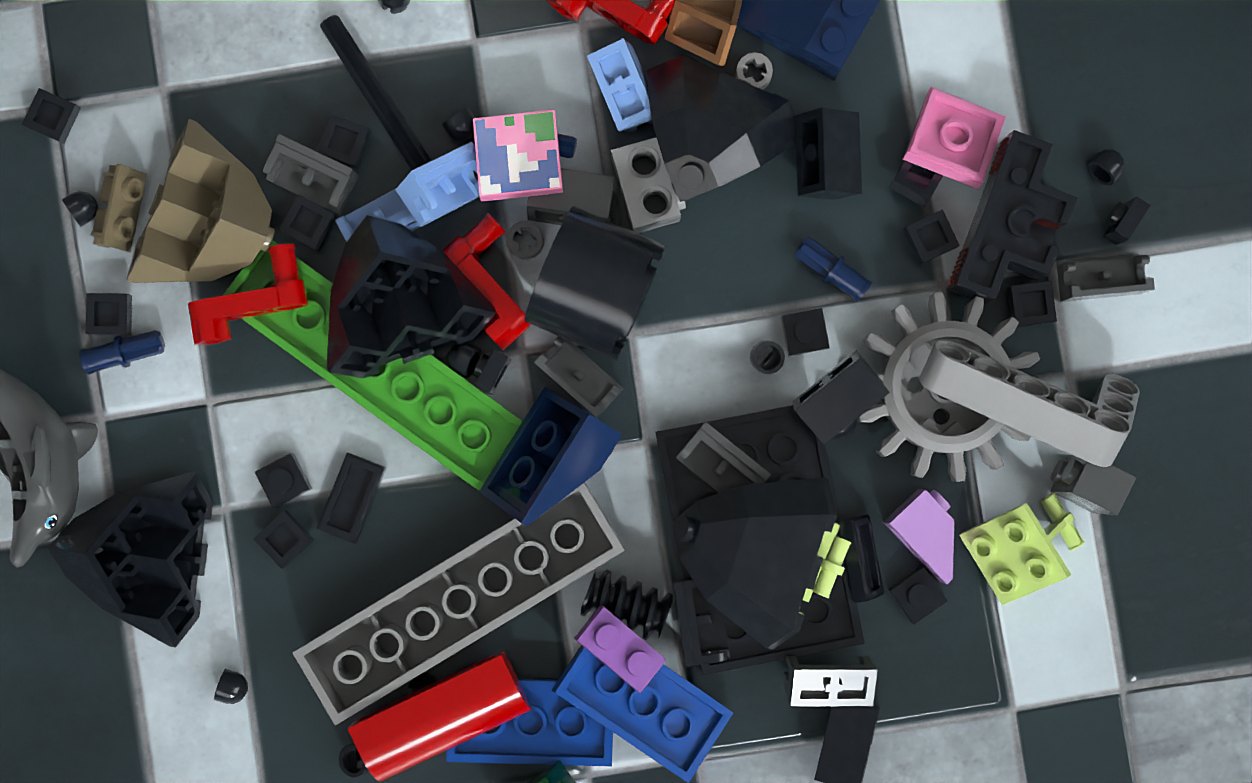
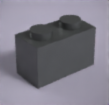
M1067 455L1066 459H1060L1053 469L1050 480L1054 484L1050 492L1092 513L1118 516L1137 477L1113 465L1101 467L1074 455Z

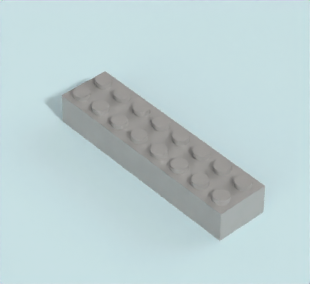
M584 482L530 525L525 526L518 520L513 519L294 651L293 655L334 725H337L625 551V548Z

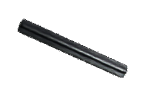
M332 15L320 24L321 30L411 170L431 162L430 157L339 16Z

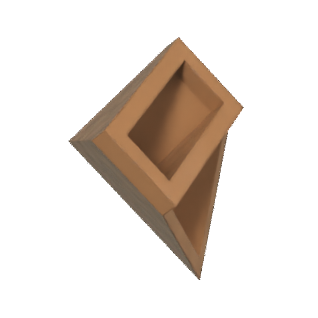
M675 0L664 39L717 65L724 66L743 0Z

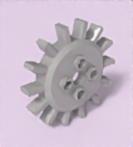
M933 293L929 296L928 302L931 323L922 327L915 323L910 311L901 304L891 310L894 322L904 334V337L896 345L888 342L882 335L875 333L867 334L863 340L870 350L886 358L881 373L876 372V374L884 382L883 384L890 393L881 399L880 404L872 406L857 418V422L871 423L882 416H886L894 430L888 437L881 440L876 452L881 457H886L894 453L904 440L917 446V452L911 463L910 475L917 478L924 477L929 469L932 454L937 452L946 453L948 474L951 481H965L966 466L963 454L964 451L973 448L978 450L983 462L990 469L998 470L1004 466L1001 454L993 446L991 438L999 430L1004 431L1015 440L1029 441L1031 436L949 399H941L923 385L917 393L910 391L908 388V381L912 377L919 379L937 340L944 339L956 342L1015 369L1029 368L1040 360L1038 352H1022L1013 358H1008L1001 343L1012 335L1019 322L1014 317L998 323L990 335L977 327L979 317L983 312L984 298L975 296L970 299L965 306L961 322L948 321L946 300L943 293ZM937 409H942L947 414V420L942 425L936 423L933 417Z

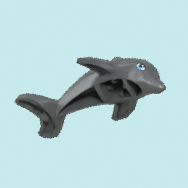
M0 369V470L11 485L13 531L9 560L17 568L22 567L30 559L38 545L60 534L72 518L76 510L79 492L78 460L93 447L97 438L98 428L93 423H65L36 391L16 377Z

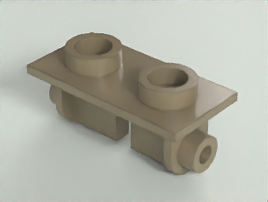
M121 164L116 166L110 165L109 171L103 173L104 180L99 201L107 202L108 207L107 210L97 208L93 231H91L90 236L94 237L93 245L131 252L147 174Z

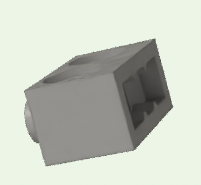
M657 137L611 150L612 163L632 231L641 233L679 222L681 218L680 210L686 209L685 201L680 202L675 188L672 186ZM639 157H648L653 160L656 167L650 174L641 175L633 169L632 164ZM658 195L666 201L667 207L659 214L649 213L643 205L646 198Z

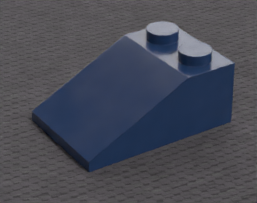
M743 0L737 26L835 81L880 0Z
M544 387L479 490V493L520 523L528 526L599 472L607 458L612 454L622 434Z

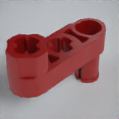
M548 0L547 2L559 14L576 22L587 7L632 36L655 46L668 26L666 20L673 10L675 0H650L646 7H640L630 0Z
M488 213L462 238L458 235L442 251L494 306L496 314L483 329L504 351L531 324L524 321L525 313L478 262L480 260L478 256L505 233L503 228Z
M280 244L268 248L275 281L270 288L189 302L188 309L194 345H210L232 340L230 320L308 306L304 280H299L295 245Z

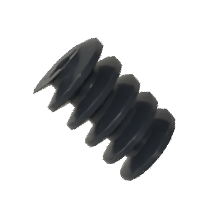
M595 569L581 606L580 615L585 617L593 607L597 610L599 606H603L621 622L624 619L627 620V627L633 632L639 625L643 626L642 639L647 640L654 631L658 632L659 639L673 602V594L668 592L659 602L657 588L652 587L643 596L642 582L637 581L628 590L626 576L621 575L612 584L611 570L606 569L599 578H596Z

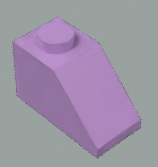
M917 489L883 523L939 582L948 584L953 579L954 519L946 512L951 506L937 491L932 490L929 493L926 489Z

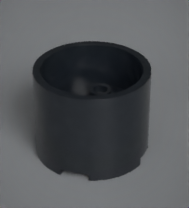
M573 206L565 217L545 259L533 289L524 321L618 361L625 345L618 341L619 337L626 340L627 336H629L656 274L657 268L652 266L651 262L653 259L657 261L662 259L666 245Z

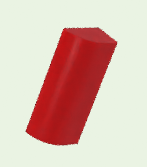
M503 649L354 720L347 729L367 769L377 781L382 782L531 711L532 707Z

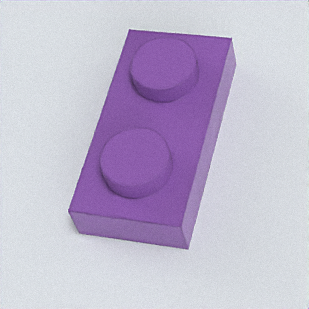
M603 606L597 608L574 637L578 643L639 693L643 691L666 661L662 655Z

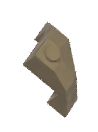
M188 119L169 158L164 186L159 184L148 212L152 216L142 235L138 238L133 251L127 281L133 283L214 281L252 264L260 250L267 251L273 239L274 228L269 227L272 209L254 174L199 123Z

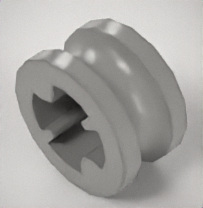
M749 53L738 62L735 76L764 90L772 78V63L761 53ZM748 64H753L756 69L763 68L765 73H761V81L755 82L752 77L745 78L743 73H747Z

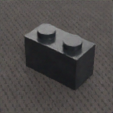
M821 107L795 115L798 196L835 200L862 194L859 112Z

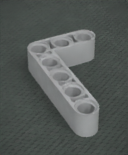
M944 339L937 340L934 343L919 377L921 384L935 394L1101 467L1112 465L1130 433L1140 393L1136 384L1129 379L1116 374H1108L1104 377L1092 402L970 348Z

